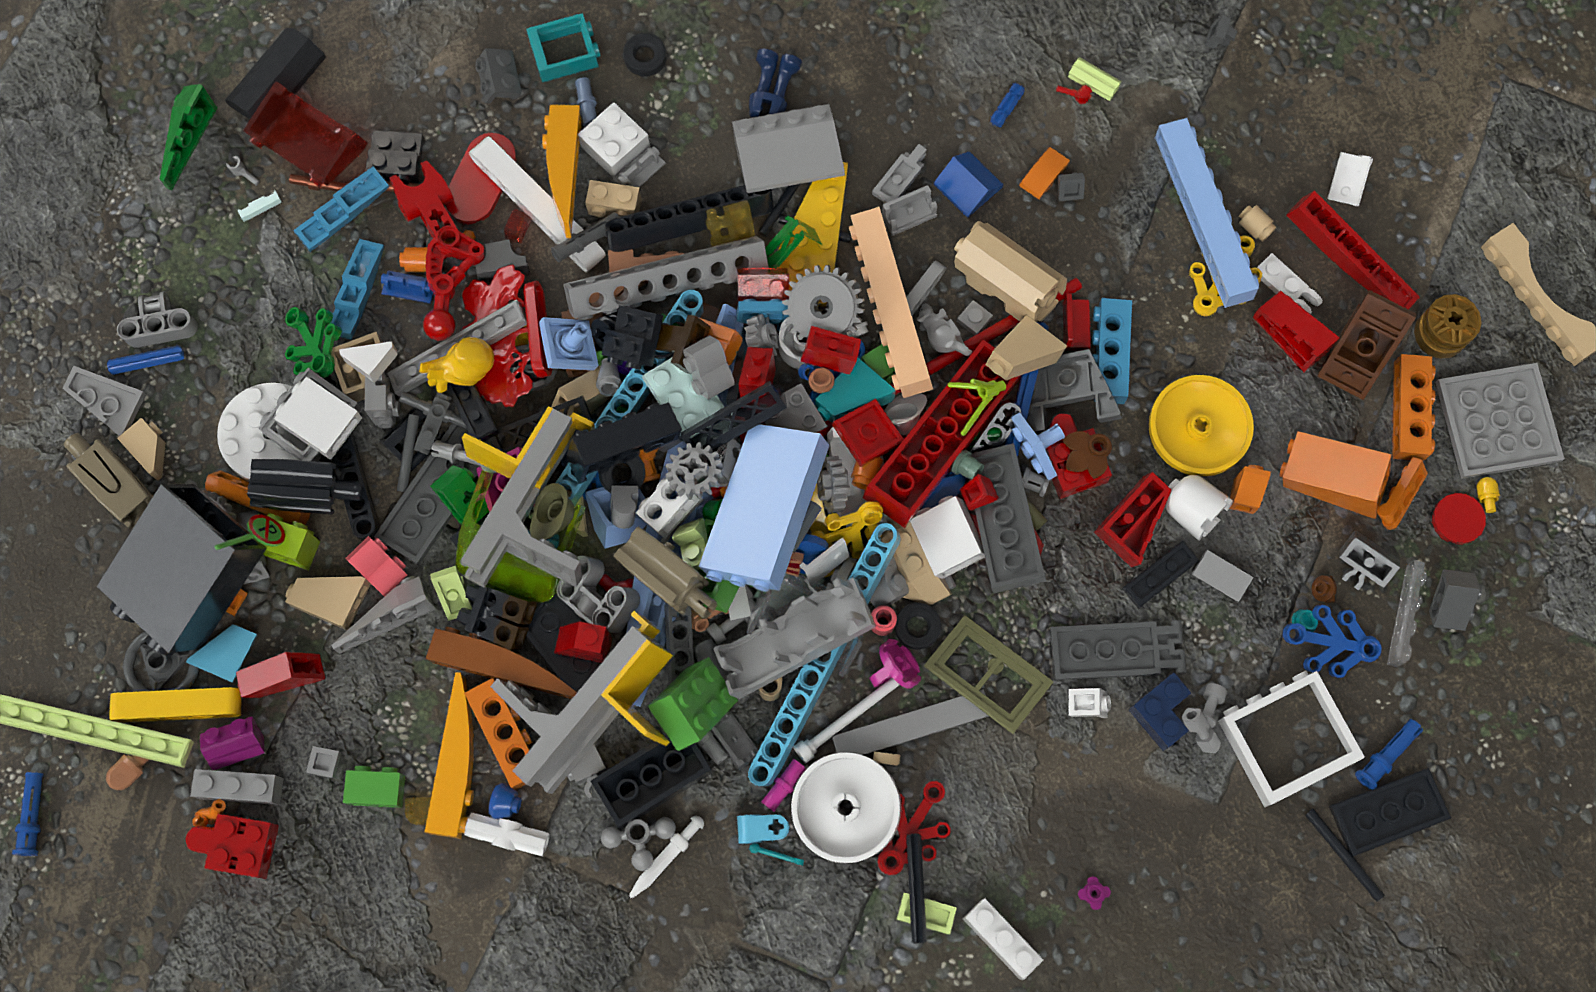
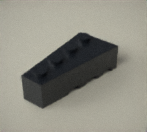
M669 402L662 405L655 403L647 407L646 411L638 414L630 412L619 421L612 422L609 420L600 424L597 429L591 431L585 429L577 432L572 437L566 458L578 483L581 484L587 481L586 475L598 471L599 475L609 471V468L619 460L627 463L637 457L641 450L649 453L677 440L682 428Z

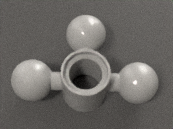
M668 817L658 819L655 825L648 826L644 821L636 819L629 822L624 831H620L616 827L605 828L601 833V842L607 848H616L622 840H628L636 846V851L632 855V865L639 871H645L653 864L651 852L645 849V844L649 842L651 835H657L661 839H668L674 835L676 826L674 821ZM638 825L643 826L646 831L645 836L641 840H634L631 836L632 829Z

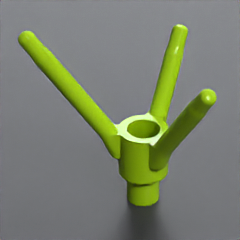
M971 379V383H948V387L976 389L983 400L961 431L962 436H965L986 405L993 399V396H997L999 392L1006 389L1004 381L996 382L992 380L984 382Z

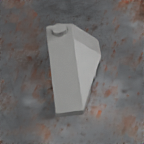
M415 576L402 580L400 582L401 585L392 589L332 644L333 650L339 654L436 610L425 582L420 577L415 578Z

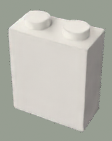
M306 377L302 382L300 381L294 386L292 396L287 402H283L278 407L274 419L281 427L331 460L362 417L357 410Z
M947 496L941 499L939 505L932 509L928 507L918 511L916 517L910 521L936 577L944 579L985 558L981 538L964 501L956 496Z

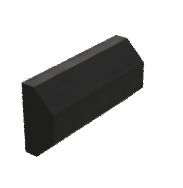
M285 28L225 99V102L228 106L266 130L326 59V56L308 37L294 28Z

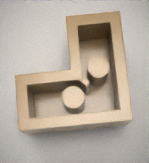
M377 332L333 347L331 355L335 360L334 369L341 389L345 395L356 402L365 399V376L344 361L339 349L383 343Z

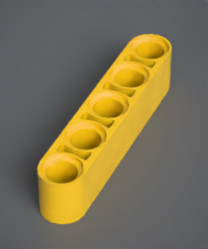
M239 688L163 690L110 694L109 720L115 722L231 718L241 716V694Z

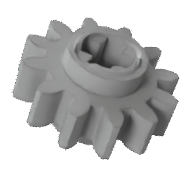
M763 314L747 319L748 326L744 329L746 331L745 339L748 347L773 348L774 356H777L775 349L779 348L778 333L774 324L769 323V317L764 318Z

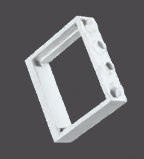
M1304 671L1292 677L1294 683L1285 686L1284 682L1269 689L1270 695L1262 698L1261 694H1258L1246 700L1248 705L1241 709L1237 705L1223 712L1225 717L1218 720L1264 807L1272 805L1365 758L1317 671L1310 675L1307 671ZM1310 685L1347 754L1272 791L1235 721Z

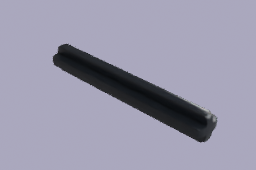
M914 833L908 834L906 837L911 936L914 944H923L927 941L922 842L921 835Z

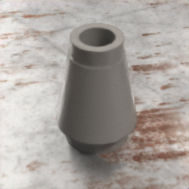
M604 358L601 361L596 387L602 395L614 396L622 384L617 364L607 362L608 358Z

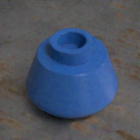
M505 783L495 786L489 803V814L493 819L510 818L514 813L519 812L522 799L518 797V792Z

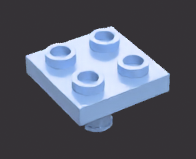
M543 317L539 321L548 368L594 371L599 366L589 320Z
M1020 412L1012 416L1011 419L1015 425L1012 432L1019 443L1023 442L1020 448L1025 457L1033 459L1031 464L1038 474L1042 472L1048 481L1056 477L1057 473L1046 453V448L1065 438L1060 426L1056 423L1051 428L1037 435Z

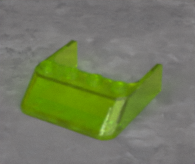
M484 470L481 471L459 532L455 565L457 570L465 575L469 567L461 565L460 560L481 528V525L476 520L493 476L492 473ZM576 504L574 517L568 525L561 545L556 550L562 553L564 551L570 552L586 509L585 506ZM506 552L487 584L537 602H546L554 596L560 579Z

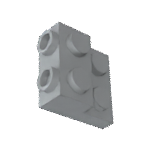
M385 372L382 373L375 383L365 377V412L378 427L393 428L396 425V416H400V403L396 401L394 394L390 392V378L385 375Z

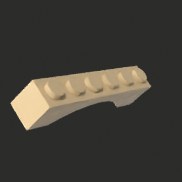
M1512 223L1490 237L1481 247L1485 257L1493 262L1499 270L1502 279L1511 285L1515 290L1517 298L1526 304L1532 317L1540 322L1546 330L1547 336L1552 341H1555L1562 350L1564 358L1570 361L1573 366H1576L1596 352L1595 325L1592 322L1567 313L1544 293L1531 268L1529 242L1516 225Z

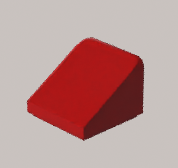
M980 474L960 488L967 508L970 511L998 499L991 480Z

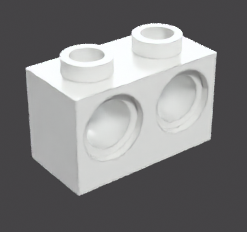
M663 478L658 483L656 491L641 502L639 510L636 512L645 523L664 539L668 537L700 500L695 494L691 500H688L686 493L681 497L678 496L675 499H670L671 494L676 490L671 489L667 478ZM662 510L661 516L658 519H653L654 513Z

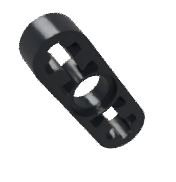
M1005 400L997 406L968 448L971 454L975 451H982L984 444L981 441L983 439L988 445L993 446L992 449L1002 446L1015 425L1011 416H1007L1004 420L1005 425H1008L1006 428L997 422L996 419L999 418L1002 422L1005 417L1003 412L1005 408L1009 410L1013 407L1014 415L1019 412L1021 413L1020 407L1014 401ZM993 427L999 428L1001 436L997 440L988 439L987 432Z

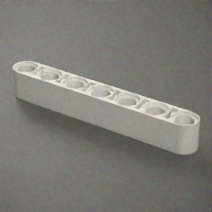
M487 136L469 152L471 159L557 245L568 239L559 222L553 199L494 140ZM573 220L572 234L583 231ZM592 242L584 247V251L576 252L569 257L583 271L588 273L606 254L596 242Z

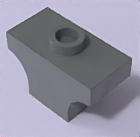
M510 239L485 244L486 256L481 263L475 265L479 280L484 282L492 281L497 269L511 264L515 266V270L520 271L522 274H530L526 256L514 253Z

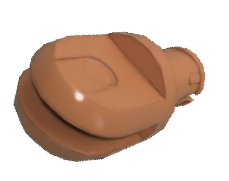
M123 755L107 772L106 781L108 785L114 790L128 788L144 773L142 767L150 759L134 755Z

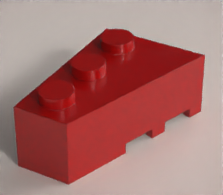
M1282 291L1262 305L1253 316L1256 322L1303 372L1307 371L1324 357L1340 339V337Z
M1153 472L1143 476L1098 526L1094 533L1130 567L1140 565L1148 542L1151 541L1153 536L1152 533L1155 525L1160 519L1171 493V489Z

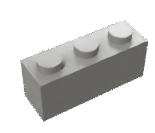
M194 769L191 797L201 800L221 799L228 802L280 805L284 778L267 774Z

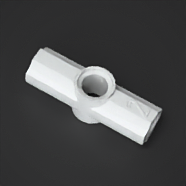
M472 812L467 820L464 834L474 839L491 842L494 846L512 851L517 849L539 856H544L550 836L549 833L523 827V824L502 818L497 820Z

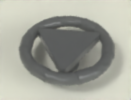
M144 631L131 642L126 650L123 661V672L126 682L134 692L151 691L142 685L134 674L133 666L139 648L142 652L153 691H160L186 663L187 659L199 649L189 650V652H175L171 656L163 655L144 644L146 642L145 638L148 635ZM189 664L185 679L177 687L168 690L189 689L198 677L200 668Z

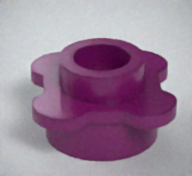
M1089 877L1084 888L1078 891L1079 899L1085 900L1093 910L1100 909L1102 901L1111 894L1110 888L1102 886L1096 877ZM1092 891H1096L1097 895L1093 896Z

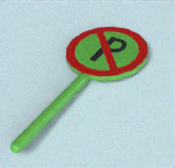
M254 515L247 523L250 534L217 544L215 549L219 550L255 538L264 545L279 546L285 540V531L276 520L269 516Z

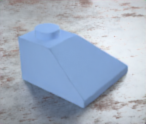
M604 487L586 492L593 527L604 548L626 543L636 527L643 529L647 525L636 514L639 510V505L645 499L640 489H638V503L634 524L626 529L618 528L612 523L610 492L605 490Z

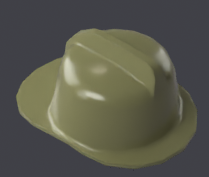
M552 483L546 486L536 498L530 525V535L538 541L540 538L548 540L557 532H561L574 517V504L568 497L565 487L561 484Z

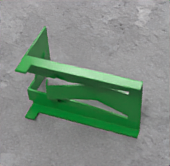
M788 215L785 218L788 222L765 248L769 268L767 274L771 276L804 239V235L822 245L814 228ZM798 224L806 228L807 232L802 230L799 234L796 233L795 236L792 232ZM795 237L792 243L788 246L790 238ZM783 242L781 248H780L777 252H775L773 255H771V254L778 248V246Z

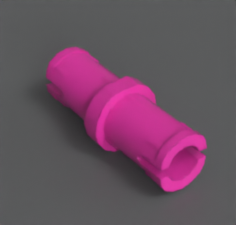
M793 759L780 778L776 777L774 786L761 803L775 812L788 793L791 794L793 792L795 783L806 768Z

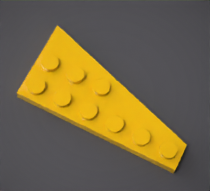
M843 162L845 176L812 181L794 217L795 220L798 219L814 228L822 245L804 235V239L771 276L766 273L755 295V299L788 300L789 296L784 292L785 290L793 289L789 282H798L796 277L798 273L806 276L805 269L809 268L813 273L814 267L817 265L820 266L821 271H824L825 265H830V271H834L848 169L847 162ZM798 224L792 232L795 236L796 233L799 234L802 230L807 232V230ZM795 237L790 238L788 246L792 243ZM819 301L821 304L818 306L827 307V302Z

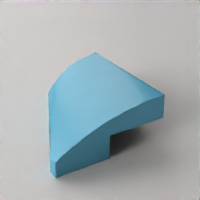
M232 624L190 656L186 663L233 683L237 676L236 672L240 670L258 635Z

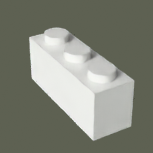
M985 898L963 918L1020 980H1024L1043 961Z

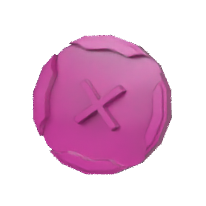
M888 639L879 647V654L884 667L869 678L875 688L887 682L890 678H893L899 685L905 688H913L921 681V676L917 675L920 672V668L915 657L906 647H899L897 645L898 641L895 639Z

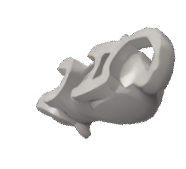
M922 304L917 321L920 322V330H926L932 348L943 353L958 351L969 357L972 351L965 346L960 336V331L954 322L948 319L944 309H940L939 313L935 314L929 304Z

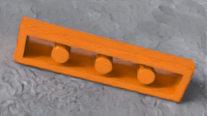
M221 470L207 475L205 489L209 492H215L221 497L266 515L268 513L283 518V522L292 524L295 521L305 525L311 513L279 511L250 506V498L247 495L248 481Z

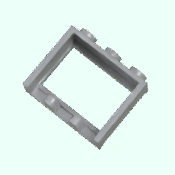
M308 367L305 372H300L296 376L292 388L278 398L277 406L274 410L263 416L259 429L266 437L298 460L313 461L320 452L311 446H308L302 452L273 431L278 424L274 419L276 410L283 402L289 400L294 386L308 377L359 413L362 409L356 401L349 398Z

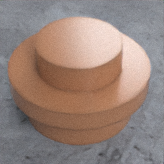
M817 368L809 376V386L814 392L826 393L834 386V375L828 369Z

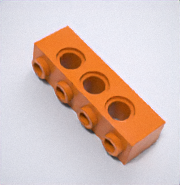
M1401 354L1394 361L1392 459L1411 460L1414 457L1424 461L1434 452L1435 440L1432 438V429L1435 425V415L1432 414V405L1435 401V390H1432V381L1435 378L1436 369L1432 365L1431 356ZM1411 379L1417 381L1420 388L1414 387ZM1410 404H1415L1419 408V412L1412 410ZM1410 428L1416 429L1419 433V437L1414 436L1411 433Z
M492 678L464 694L510 787L517 790L526 784L513 772L519 763L512 762V754L516 750H523L526 755L530 750L529 745L533 742L526 729L521 731L517 721L521 720L520 716L490 687L495 682ZM494 703H499L501 705L500 712L495 716H490L488 713L489 707ZM506 726L512 727V736L505 740L501 739L500 731Z

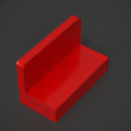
M1066 293L1063 301L1064 344L1067 345L1065 351L1090 350L1089 300H1072V293Z
M811 326L800 361L844 374H850L857 362L861 339Z

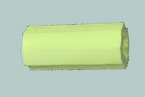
M1080 57L1076 60L1068 75L1072 80L1090 87L1093 92L1108 101L1112 100L1122 82Z

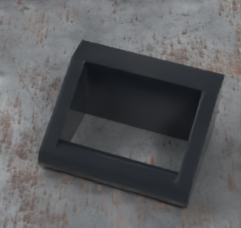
M415 407L379 441L400 462L402 454L395 446L406 436L409 414L419 415L418 423L422 419L425 421L427 415L423 414L422 410ZM439 428L434 441H440L444 436L445 432L441 428ZM417 451L413 455L410 471L412 472L428 455Z

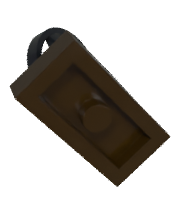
M694 315L687 316L684 327L662 323L656 350L668 351L670 353L666 355L655 354L654 358L665 359L673 355L671 363L683 372L692 374L688 372L683 363L685 358L684 349L706 338L711 326Z

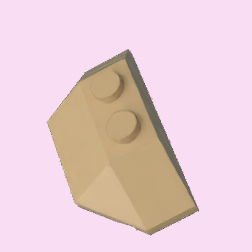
M892 519L888 520L887 523L894 526L901 537L900 544L893 556L897 564V570L905 578L909 593L903 598L931 606L952 595L945 579L934 575L911 522L906 528H903ZM893 531L883 532L881 542H890L894 536Z

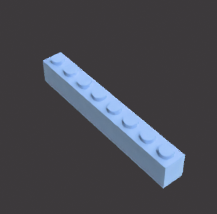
M1187 118L1159 125L1155 137L1224 308L1253 300L1259 289L1258 279L1256 275H1252L1249 268V257L1246 253H1243L1240 246L1241 239L1237 231L1234 232L1231 225V214L1224 208L1222 193L1220 189H1216L1214 184L1213 171L1206 165L1203 148L1198 146L1195 128L1190 126Z

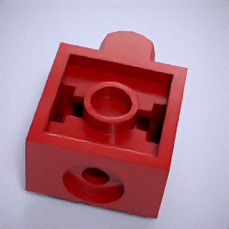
M1058 414L1050 424L1051 428L1057 423L1065 437L1078 431L1073 418L1069 414ZM1094 428L1084 431L1089 435L1096 434ZM1063 439L1046 448V453L1057 473V476L1052 478V482L1059 499L1108 483L1112 476L1109 466H1107L1106 471L1101 476L1095 479L1091 477L1088 469L1083 472L1067 470L1066 462L1072 450L1063 443ZM1094 444L1096 451L1102 450L1100 444Z
M217 814L214 828L205 826L192 827L186 835V845L194 852L207 854L205 869L267 879L279 825Z

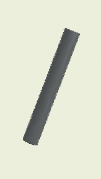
M409 414L397 491L405 492L408 488L419 415Z

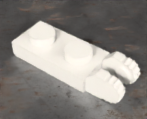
M1271 253L1257 267L1262 271L1261 281L1275 294L1282 291L1290 296L1293 301L1311 314L1312 309L1303 300L1298 299L1301 295L1317 307L1322 303L1319 294L1310 289L1304 281L1274 254Z

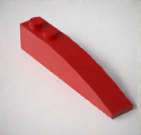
M1315 190L1302 197L1286 214L1323 253L1368 291L1371 290L1408 310L1420 298Z

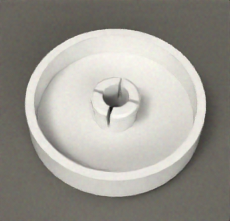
M264 383L247 388L229 402L221 415L217 430L220 452L233 471L248 482L250 481L252 459L298 460L271 439H266L267 437L259 429L263 416L274 410L277 406L278 398L284 392H288L292 386L281 383ZM279 424L275 426L274 430L278 431L277 434L302 452L309 446ZM319 453L313 461L318 462L322 454Z
M836 753L819 759L802 774L793 792L792 818L798 835L811 851L830 861L852 863L874 856L891 841L900 822L901 799L895 781L882 765L863 755ZM844 800L851 801L853 807H855L849 815H844L840 811V804Z

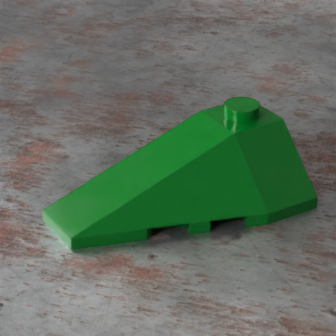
M200 84L184 86L181 93L177 94L174 99L159 178L170 191L173 190L217 110V106L205 88Z

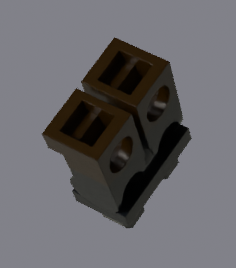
M468 585L465 598L475 601L472 610L461 608L456 620L466 626V631L475 633L507 649L522 650L529 627L522 624H531L538 602L490 585H486L485 588L479 585Z

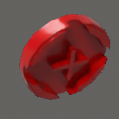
M1454 493L1445 496L1435 505L1432 524L1435 532L1443 540L1463 545L1474 541L1482 534L1486 526V515L1483 507L1475 498L1467 494Z

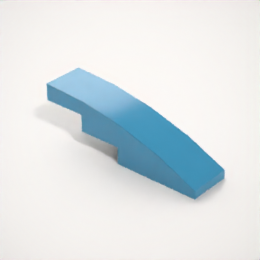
M371 167L333 194V199L314 211V216L294 229V233L311 252L368 207L389 185L378 171Z
M359 239L342 275L343 284L334 301L335 310L331 323L341 327L342 333L340 337L352 340L378 271L384 250L383 244Z

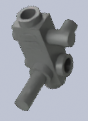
M437 392L434 401L428 400L427 402L408 393H402L400 402L422 410L423 414L427 415L414 450L428 455L442 422L446 424L451 422L467 429L462 417L452 412L453 409L448 408L451 397Z

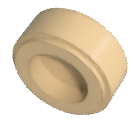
M874 751L873 760L881 764L898 766L900 755Z

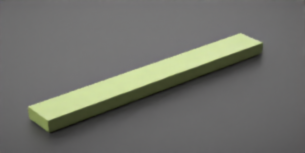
M0 694V724L179 767H185L194 744L191 739Z

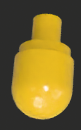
M1484 477L1477 483L1478 499L1481 503H1484L1486 513L1496 512L1495 502L1499 500L1500 496L1498 483L1491 477Z

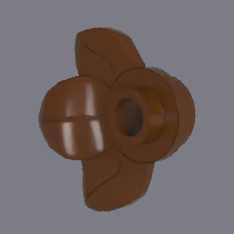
M1076 431L1063 439V443L1072 450L1066 462L1067 470L1083 472L1088 469L1089 474L1094 479L1106 471L1108 466L1107 456L1112 449L1111 441L1107 436L1103 434L1089 435L1084 431ZM1094 444H1100L1103 450L1096 451Z

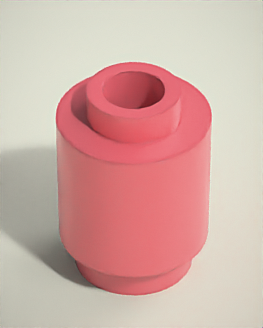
M881 605L876 607L871 613L876 627L871 630L877 635L886 636L894 630L897 615L889 606ZM885 619L887 625L879 624L878 620Z

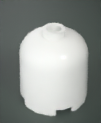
M1189 475L1180 481L1175 479L1168 486L1171 489V493L1165 507L1172 518L1200 541L1202 536L1206 537L1220 522V519L1217 517L1223 509L1228 511L1233 500L1198 475Z

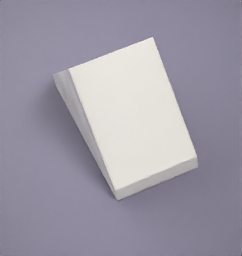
M392 341L339 349L340 355L347 364L374 383L398 355Z

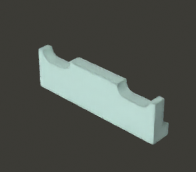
M274 191L272 195L268 197L263 196L249 203L248 207L242 210L238 209L237 211L245 222L282 202L276 191Z

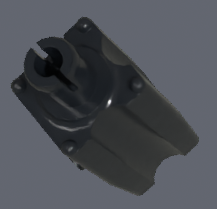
M252 459L247 495L250 498V506L333 515L335 511L332 509V505L335 504L336 499L361 500L362 482L338 480L337 474L334 473V469L337 467L335 463L291 459Z

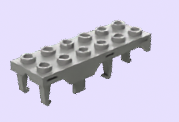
M835 578L833 581L835 588L816 592L809 597L802 596L791 602L792 606L788 608L785 615L772 622H768L767 619H760L761 627L733 643L714 647L713 649L721 668L729 673L725 681L729 695L741 699L875 628L876 625L858 580L851 578L846 581L841 578Z

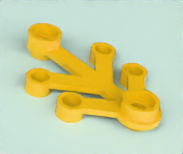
M1240 236L1241 242L1249 244L1248 247L1240 245L1243 253H1246L1249 257L1254 251L1255 242L1249 236ZM1196 262L1191 265L1189 275L1194 280L1198 294L1194 298L1193 308L1201 316H1211L1217 311L1218 307L1224 305L1220 296H1218L1219 293L1213 278V284L1207 290L1203 278L1205 266L1202 263ZM1255 267L1251 268V272L1258 275L1257 279L1260 282L1262 271ZM1198 268L1201 270V273L1196 274L1193 272V269ZM1207 300L1210 302V305L1205 306L1202 304V301Z
M866 502L861 505L857 512L842 517L832 513L824 521L827 529L834 532L824 534L822 531H816L811 535L818 536L827 543L843 538L846 545L850 542L852 544L849 547L852 558L859 559L865 549L860 531L865 525L867 526L864 533L869 541L875 528L878 526L877 523L883 517V508L878 502ZM853 523V524H852L851 526H849V527L840 529L841 526H844V525ZM833 569L825 577L832 575L835 569Z

